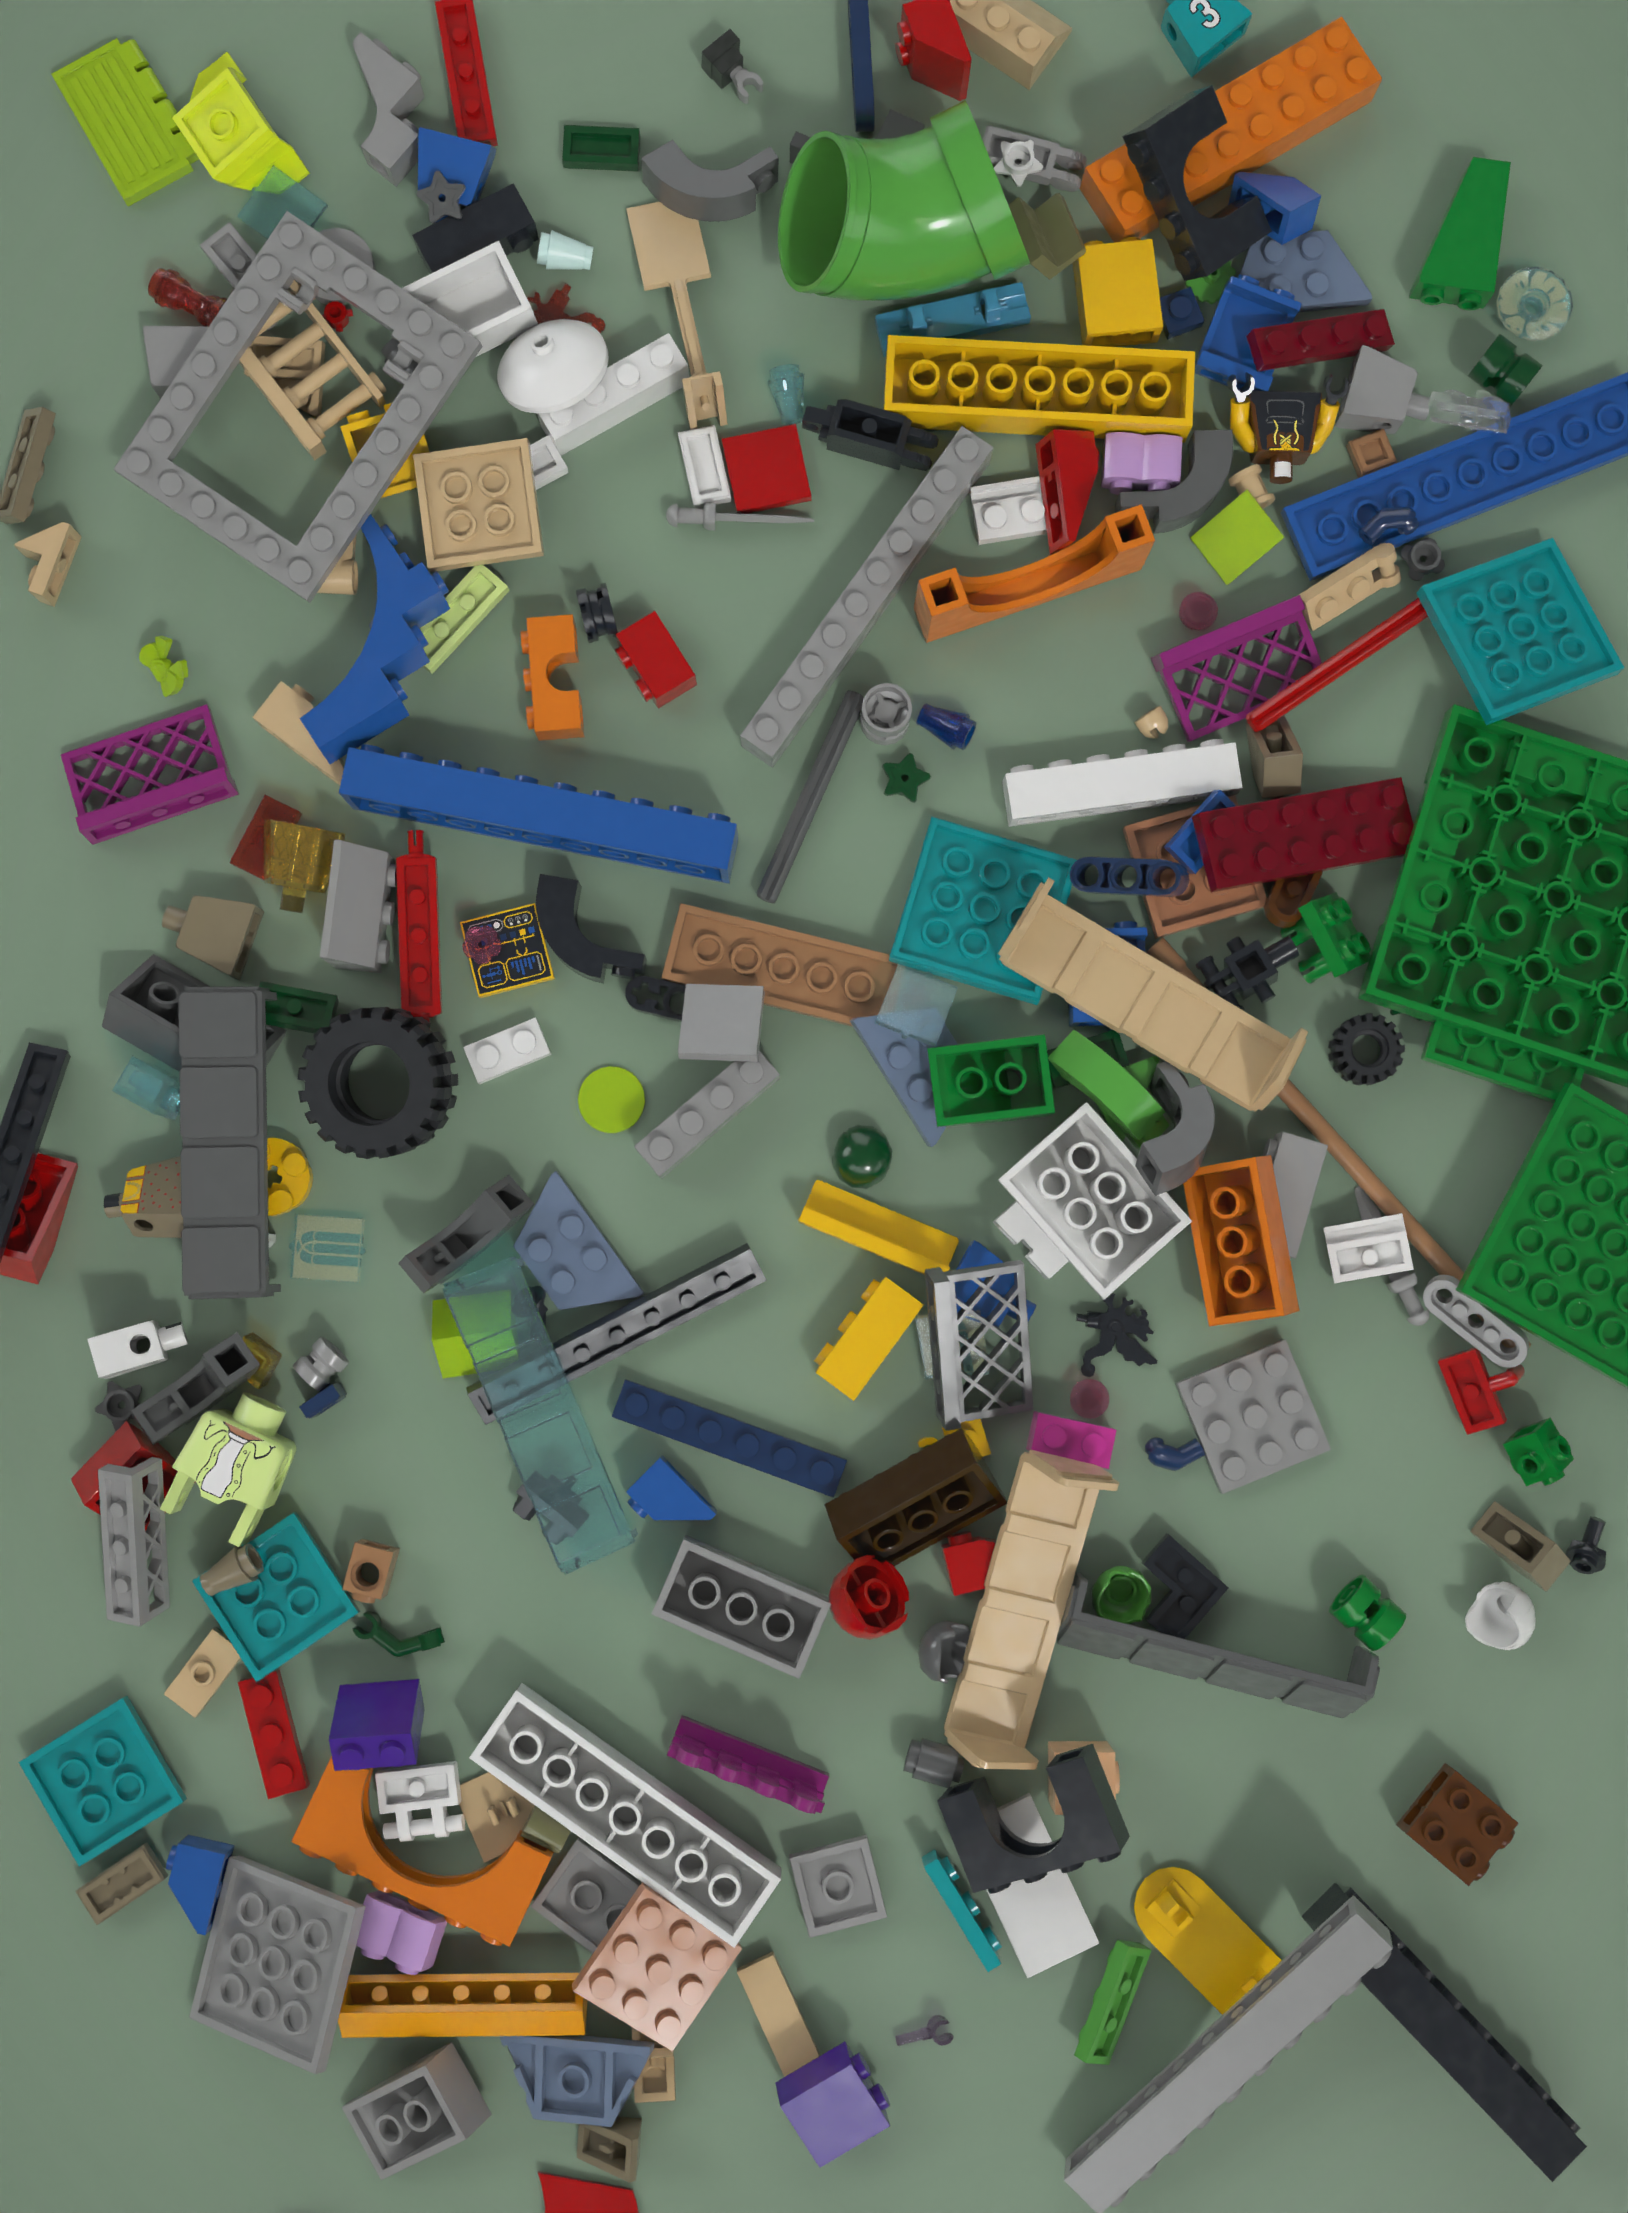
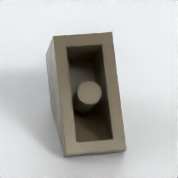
M1285 715L1258 732H1254L1246 721L1253 778L1262 798H1281L1286 795L1301 793L1303 752Z
M1495 1501L1470 1531L1513 1569L1546 1592L1571 1562L1554 1541Z

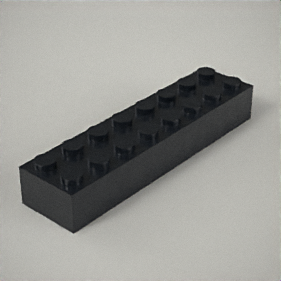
M1334 1883L1301 1917L1315 1931L1354 1895L1390 1930L1393 1949L1389 1959L1380 1968L1374 1969L1372 1967L1361 1977V1982L1553 2182L1587 2147L1576 2135L1581 2128L1351 1887L1344 1892Z

